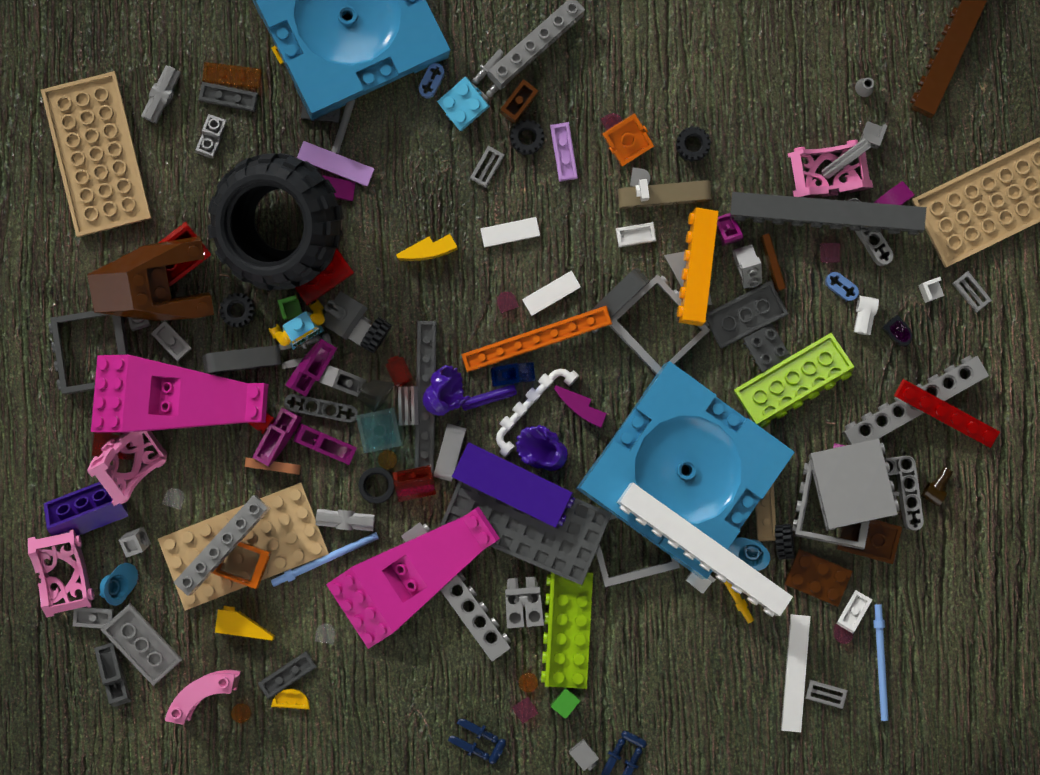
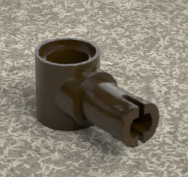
M943 467L937 479L925 487L921 497L939 507L947 495L945 486L953 471Z

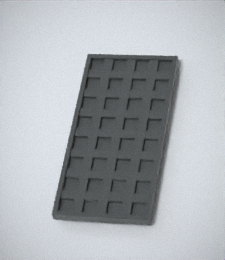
M459 481L440 525H445L465 516L479 506L500 538L490 545L491 547L583 585L612 513L575 498L571 509L567 508L564 514L567 518L563 526L559 525L558 528H555Z

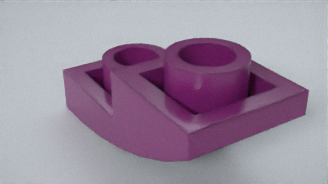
M902 181L874 203L903 205L915 195Z

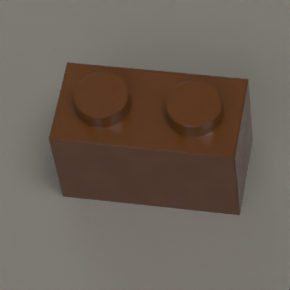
M523 79L501 107L500 114L513 124H516L537 98L539 90Z

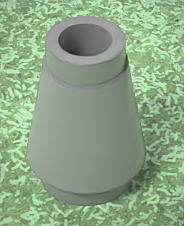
M868 77L858 80L855 85L857 94L862 97L870 96L874 91L873 79Z

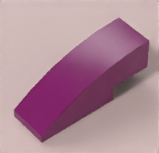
M320 339L296 367L286 386L306 397L315 380L319 381L337 348Z
M555 385L554 391L571 411L588 423L599 428L602 427L607 413L589 407L590 398Z
M281 408L274 423H270L252 458L270 467L291 439L302 417L285 408Z
M301 423L293 439L296 443L350 465L357 449L355 446Z

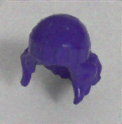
M444 365L432 374L431 385L426 389L422 397L425 409L431 414L437 416L445 415L450 410L460 408L465 401L470 399V396L463 397V378L457 368Z
M545 426L526 427L517 436L516 451L519 453L518 457L521 458L523 463L533 468H544L548 471H557L566 463L568 451L565 445L559 441L556 433L551 432Z

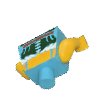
M316 299L314 304L310 303L309 307L313 314L307 311L285 323L282 326L283 332L279 324H276L274 328H269L268 330L273 339L276 338L282 346L290 344L294 350L324 332L321 326L325 321L323 305L318 299Z

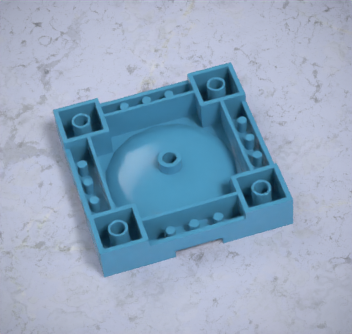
M252 0L295 84V88L311 121L413 72L415 74L428 68L433 63H439L447 59L450 54V48L426 0ZM344 15H350L352 19L349 21H345L342 17Z
M668 361L663 364L660 371L642 394L643 396L576 489L669 554L671 558L700 579H708L713 572L711 569L709 572L699 566L701 562L695 558L691 560L683 554L684 550L680 547L676 549L668 544L666 537L655 535L651 531L652 527L647 524L643 526L635 520V515L632 513L628 515L619 509L621 506L617 503L628 485L634 483L728 550L758 502L764 498L795 452L752 420L745 418L717 398L716 394ZM683 465H686L689 468V473L687 476L683 475L681 472V468Z

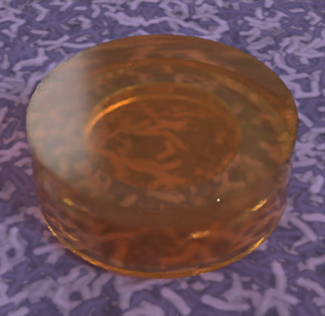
M384 450L378 456V463L384 469H391L397 464V456L391 450Z
M530 672L523 673L519 678L521 690L532 692L536 689L538 685L537 677Z
M239 703L233 707L231 716L235 722L244 723L251 717V709L247 704Z

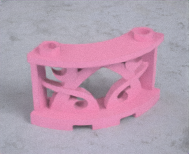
M850 140L845 145L822 149L798 147L794 149V152L788 153V158H791L796 187V190L793 191L794 197H828L838 195V191L839 193L846 191L852 193L873 188L872 180L869 177L865 152L858 157L859 163L853 166L848 164L837 173L831 186H829L827 180L822 175L815 173L824 160L835 161L839 157L834 154L841 153L840 156L856 145L858 140ZM801 158L807 159L808 164H802ZM859 166H860V171H861L862 180L860 179V177H859V175L857 174V172L854 170V169H856V168L859 167ZM803 167H804L805 169H809V171H808V172L803 171ZM847 173L848 175L844 176L846 182H840L839 177ZM816 179L821 181V186L815 184Z
M151 431L123 433L116 440L110 439L101 448L102 454L99 457L95 456L87 472L91 477H97L113 499L112 504L115 506L119 503L127 502L137 484L153 469L165 464L168 453ZM143 433L146 435L150 442L144 443ZM130 442V446H129V447H133V446H135V447L128 450V449L126 448V445ZM153 445L158 454L148 459V455L154 452L144 451V448ZM118 452L125 454L135 453L131 472H117L119 466Z
M74 529L70 530L69 533L36 539V537L28 538V555L32 561L35 573H39V578H41V583H38L41 608L46 617H52L55 613L92 607L94 591L90 588L87 568L81 549V537L76 535ZM70 543L71 550H66L65 545H63L60 551H57V545ZM51 556H53L52 565H47L45 559L51 560ZM58 558L74 568L73 575L66 586L60 579L48 575V572L57 565ZM52 583L58 584L61 591L59 592L58 587L56 588V590H52ZM80 589L83 598L70 601L68 592L70 591L73 597H77L76 590ZM64 598L65 603L53 605L60 599Z
M216 671L190 683L171 703L165 721L181 725L186 720L191 721L196 707L205 697L220 693L230 694L232 690L236 691L241 671Z

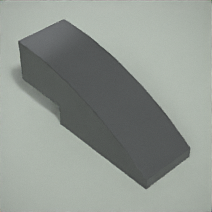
M111 642L94 648L102 684L105 686L109 704L112 707L132 702L115 645Z

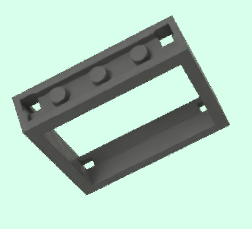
M89 311L50 318L51 323L48 324L49 332L53 334L54 342H51L53 353H56L54 367L55 371L59 373L57 387L62 394L92 391L95 389V382L68 387L59 323L108 316V314ZM112 315L118 355H129L124 317Z

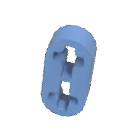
M433 63L428 67L419 85V93L423 98H432L438 90L445 75L442 65ZM439 68L440 75H436L434 80L431 79L433 76L431 70ZM429 82H431L432 84L430 88L432 92L428 91L427 94H425L423 86L427 87Z
M832 272L827 275L825 284L831 291L845 301H852L857 298L859 290L855 284L838 272ZM836 276L838 278L837 282L841 286L837 284L831 285L830 277L834 278ZM843 287H845L846 289L852 288V293L854 294V296L850 295L849 297H847V292L843 289Z

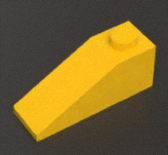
M224 606L223 609H218L215 633L265 640L275 639L274 634L242 612L236 611L235 607Z

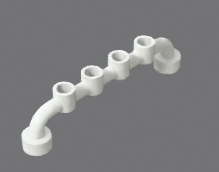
M560 368L554 370L549 375L545 373L538 380L540 383L538 388L535 390L532 387L525 395L528 399L523 404L519 401L512 409L515 413L510 418L505 416L499 423L502 427L497 433L496 441L497 445L501 448L499 452L501 455L507 457L515 448L510 441L505 443V434L513 428L515 423L540 398L542 393L552 385L554 380L559 376L565 377L564 382L570 387L578 379V373L574 370L569 372L566 369Z

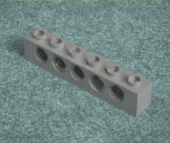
M567 0L490 68L487 77L501 90L580 20L585 12L584 7L577 0Z
M253 495L173 583L187 596L192 595L271 508L257 495Z

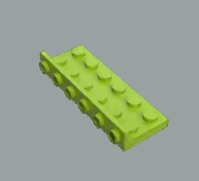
M830 333L737 387L733 392L751 420L761 428H765L774 418L780 419L784 417L791 408H799L804 404L803 401L808 398L812 400L820 395V391L833 388L837 381L841 379L844 381L850 378L854 365L833 334Z
M551 572V574H547L546 586H550V594L546 593L545 605H549V612L545 613L544 624H548V631L544 632L543 644H547L546 652L543 651L542 663H546L545 671L541 672V683H545V687L587 689L593 572L587 573L583 585Z

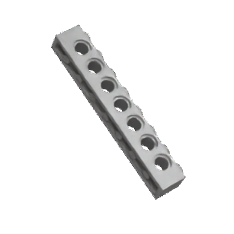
M969 355L960 360L962 364L957 367L953 364L944 369L945 373L938 376V374H935L927 379L929 383L923 386L920 383L916 386L925 391L928 388H932L935 392L934 396L946 401L989 375L979 357H971ZM961 369L967 371L968 376L966 379L960 377ZM945 378L951 381V387L949 389L945 388L943 385V381ZM895 397V402L890 405L886 402L878 407V412L874 414L869 412L861 417L862 421L857 424L853 421L844 426L846 430L842 431V434L848 445L879 439L924 412ZM896 406L902 411L900 417H896L893 413V409ZM879 416L885 419V424L882 427L876 422ZM863 425L869 430L867 436H863L860 433V428Z
M419 522L401 535V537L407 542L431 531L426 523L422 525ZM460 572L440 591L489 659L494 661L511 648L509 645L511 640L506 633H500L498 630L500 625L494 617L490 619L486 613L489 611L483 602L479 603L475 598L477 593L472 586H466L464 583L466 578ZM460 585L463 588V593L460 596L454 595L452 592L453 586ZM472 601L475 606L474 609L466 611L463 607L464 602ZM479 616L484 617L486 620V624L483 627H478L475 624V619ZM489 632H494L497 635V640L493 643L486 640V635Z

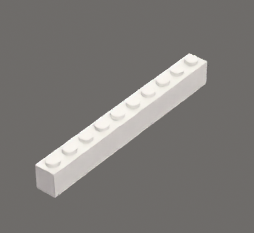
M630 483L617 501L621 505L619 509L628 515L630 513L635 515V520L643 526L647 524L652 527L651 531L655 535L666 537L668 544L676 549L680 547L684 550L683 554L691 560L695 558L701 562L699 566L709 572L711 569L716 573L715 577L723 583L727 581L732 584L731 588L735 592L746 594L748 601L756 606L760 604L764 607L763 611L769 616H781L793 598L792 595L636 484Z

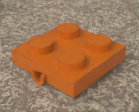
M635 113L602 133L609 145V149L621 166L626 165L654 147L647 134V128L642 126Z

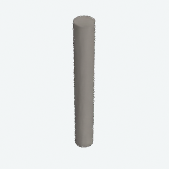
M355 100L346 103L331 152L339 154Z

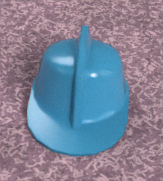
M743 537L735 538L728 548V551L756 571L765 569L769 565L770 553L758 540Z
M131 563L120 564L110 575L102 579L99 595L105 598L110 605H120L137 584L138 571L136 567Z

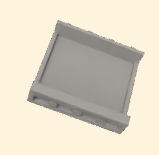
M879 439L810 453L809 460L826 531L898 515L899 504L897 499L894 500L892 493L895 492L892 480L889 481L888 477L890 467L888 462L884 460L885 447L883 443H880Z

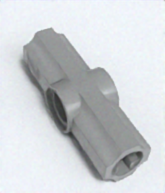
M165 66L158 82L150 90L149 100L142 112V118L157 124L165 106H168L172 100L173 90L181 75L180 71L171 66Z
M317 509V526L336 527V529L352 531L353 529L362 531L374 530L375 515L355 513V511Z

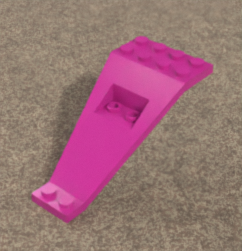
M97 355L91 432L131 433L239 423H266L268 384L240 382L133 355Z
M478 506L465 516L354 565L326 585L369 649L397 631L482 551L500 538Z

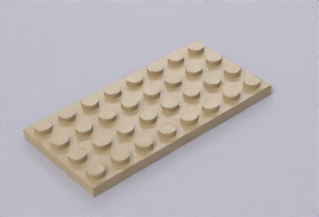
M113 71L41 89L76 237L152 219L116 72Z
M1040 137L911 200L914 206L927 207L925 229L945 268L1040 222Z
M302 482L260 498L271 509L242 541L271 552L262 580L329 554L320 528L316 525V518ZM244 505L158 538L173 581L182 574ZM236 546L225 558L221 570L251 580L260 554ZM211 573L190 596H187L177 586L176 589L186 611L247 586Z

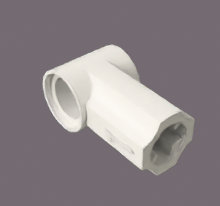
M859 295L856 304L855 333L871 335L873 319L878 310L879 299Z

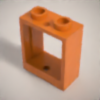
M241 541L237 546L260 554L251 580L221 570L224 560L212 574L258 589L271 552Z

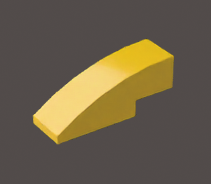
M451 234L444 236L434 243L429 236L396 254L398 260L422 261L447 255L457 250L458 247Z

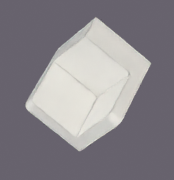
M941 277L918 285L925 303L944 296L939 283Z
M692 572L685 578L689 584L701 593H704L710 584L716 580L711 575L708 579H700Z

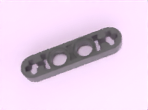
M290 394L284 400L285 407L292 412L347 423L355 422L358 418L357 409L351 405L296 394ZM295 397V401L302 403V399H305L303 411L300 410L301 406L295 405L294 408H291L288 401ZM310 401L317 403V409L314 412L307 410V404ZM328 405H334L336 408V413L332 416H328L325 412ZM339 406H342V411L345 412L352 409L355 416L348 420L346 415L341 414V418H337L340 412Z

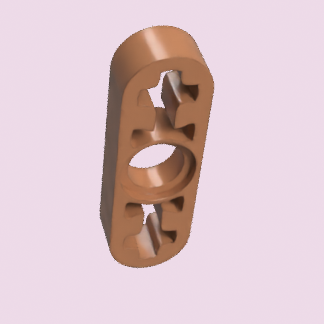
M246 457L244 467L300 475L301 465L274 461L269 467L254 458Z

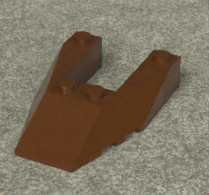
M200 236L140 246L138 249L87 274L94 313L151 321L193 319L214 315L209 292L171 298L166 265L205 259Z

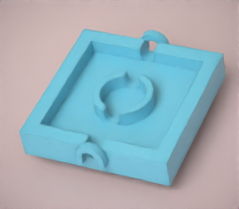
M464 77L437 101L449 120H452L460 131H463L490 107L481 96L482 92L475 88L467 77Z

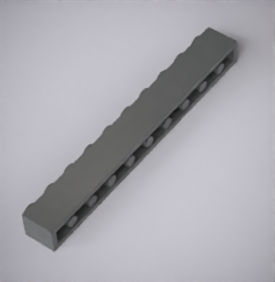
M732 192L730 217L734 218V221L744 222L745 219H753L755 223H764L765 220L772 221V224L783 225L784 222H792L791 225L803 226V223L811 224V227L822 228V225H830L831 229L850 227L849 230L861 231V228H867L869 232L888 230L890 234H900V231L908 232V235L918 236L925 231L927 207Z

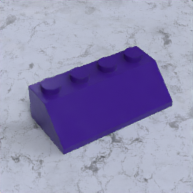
M100 482L43 503L46 527L51 536L69 533L72 529H74L76 535H81L128 517L127 505L125 502L114 506L112 504L113 499Z

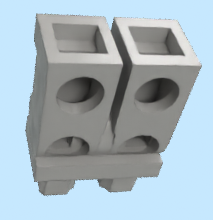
M536 576L525 577L526 588L518 587V578H509L507 580V589L505 590L507 628L524 627L523 608H525L527 627L544 626L540 587H538Z

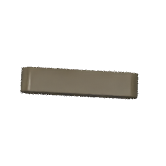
M709 180L648 185L650 198L648 201L642 202L640 197L636 196L635 187L617 189L619 209L697 203L712 200Z

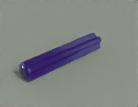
M509 385L470 397L469 400L462 404V408L466 411L517 395L514 385Z

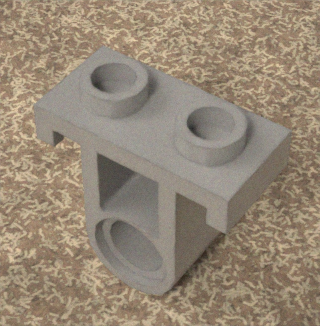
M752 244L734 249L733 256L742 278L744 289L761 284V261L756 256Z

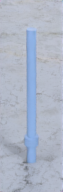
M374 532L294 570H287L283 575L272 579L271 583L275 587L286 581H293L297 576L378 540V534Z
M875 604L873 626L876 628L881 721H889L883 630L885 628V620L883 619L882 604Z

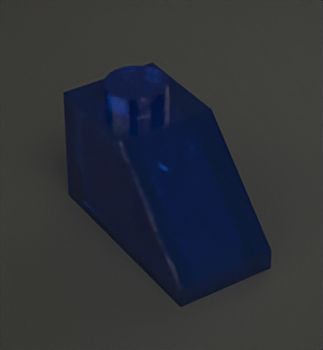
M534 362L492 367V386L497 387L536 381Z

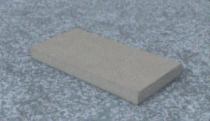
M131 603L101 628V631L153 686L182 661L177 652Z

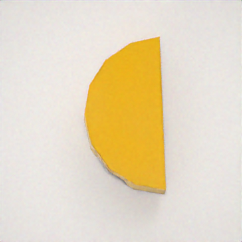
M293 688L284 689L279 692L271 707L310 710L309 700L306 695L300 690Z

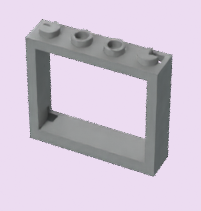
M658 274L611 317L613 324L609 325L655 375L661 369L659 364L617 320L656 283L678 306H681L682 298H679V292L676 289L673 291L668 286L670 284L664 276L660 277ZM706 321L702 326H697L701 331L669 361L675 364L710 331L708 328L709 323Z
M809 460V464H804L803 474L806 475L805 482H801L799 493L803 494L802 500L797 501L795 511L799 512L798 520L794 519L792 531H795V536L864 550L870 521L860 523L857 541L802 531L813 474Z
M612 514L610 520L617 517ZM600 545L596 552L604 587L680 568L679 563L671 558L670 562L608 577Z

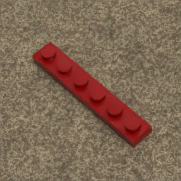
M904 379L894 394L900 400L989 448L992 447L1000 433L995 428Z

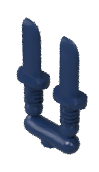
M459 719L457 724L477 734L476 738L480 739L482 736L493 743L497 742L489 757L488 753L481 749L479 750V748L477 749V743L475 742L472 745L456 736H450L448 741L468 751L467 755L470 757L473 753L484 760L489 759L490 764H496L506 745L505 739L498 740V736L485 730V725L481 728L466 719Z
M626 730L621 733L622 738L618 740L613 752H608L610 757L601 775H609L617 759L621 760L622 757L619 756V753H621L620 751H622L621 749L625 745V740L638 746L630 761H625L627 766L622 775H631L634 768H639L636 762H638L637 760H639L638 758L643 752L641 748H645L647 742Z

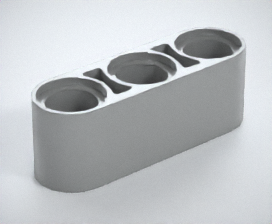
M447 424L433 477L452 482V475L457 466L466 428Z

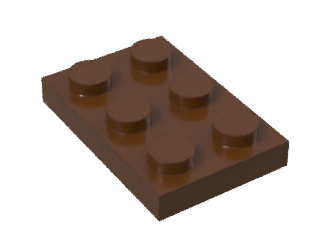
M872 520L869 522L864 550L837 545L836 549L893 564L902 527ZM860 523L841 527L839 538L857 541Z
M798 549L784 585L838 607L853 571Z

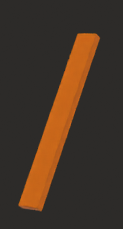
M603 306L461 355L467 372H471L612 325L613 323L607 306Z

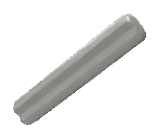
M862 139L821 171L823 176L827 179L831 178L871 148L869 141Z

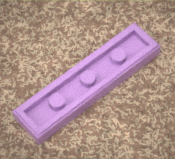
M303 141L297 156L298 159L307 161L315 167L368 187L375 170L372 167Z

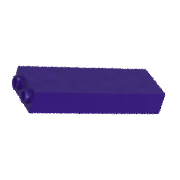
M468 442L452 475L453 478L555 528H558L559 525L563 526L567 518L564 514L567 508L571 509L575 501L573 492Z

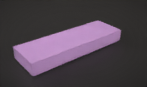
M569 122L550 125L559 182L578 179Z

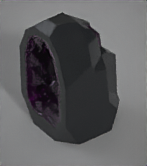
M898 315L894 316L881 328L899 346L907 347L912 341L911 329Z

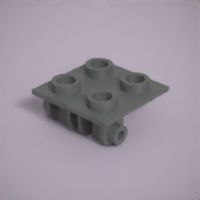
M772 323L743 338V344L750 351L749 355L752 354V360L755 359L757 369H760L761 372L790 357Z

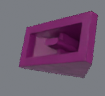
M730 213L718 216L717 232L722 246L741 241L743 234L734 218L730 217Z

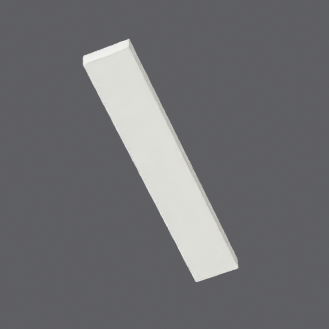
M790 614L782 731L801 732L810 616Z

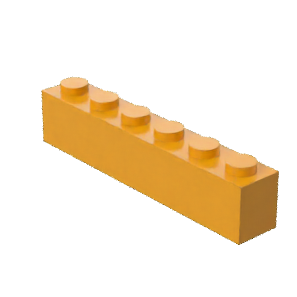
M696 207L689 214L688 224H691L690 231L686 235L688 250H685L683 258L686 261V267L683 268L681 274L684 284L679 291V298H682L681 306L679 305L677 309L679 323L702 326L706 322L719 211Z

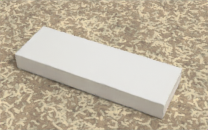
M536 217L480 228L484 248L540 236Z
M570 271L525 297L522 301L530 315L533 316L578 290L581 286L573 272Z

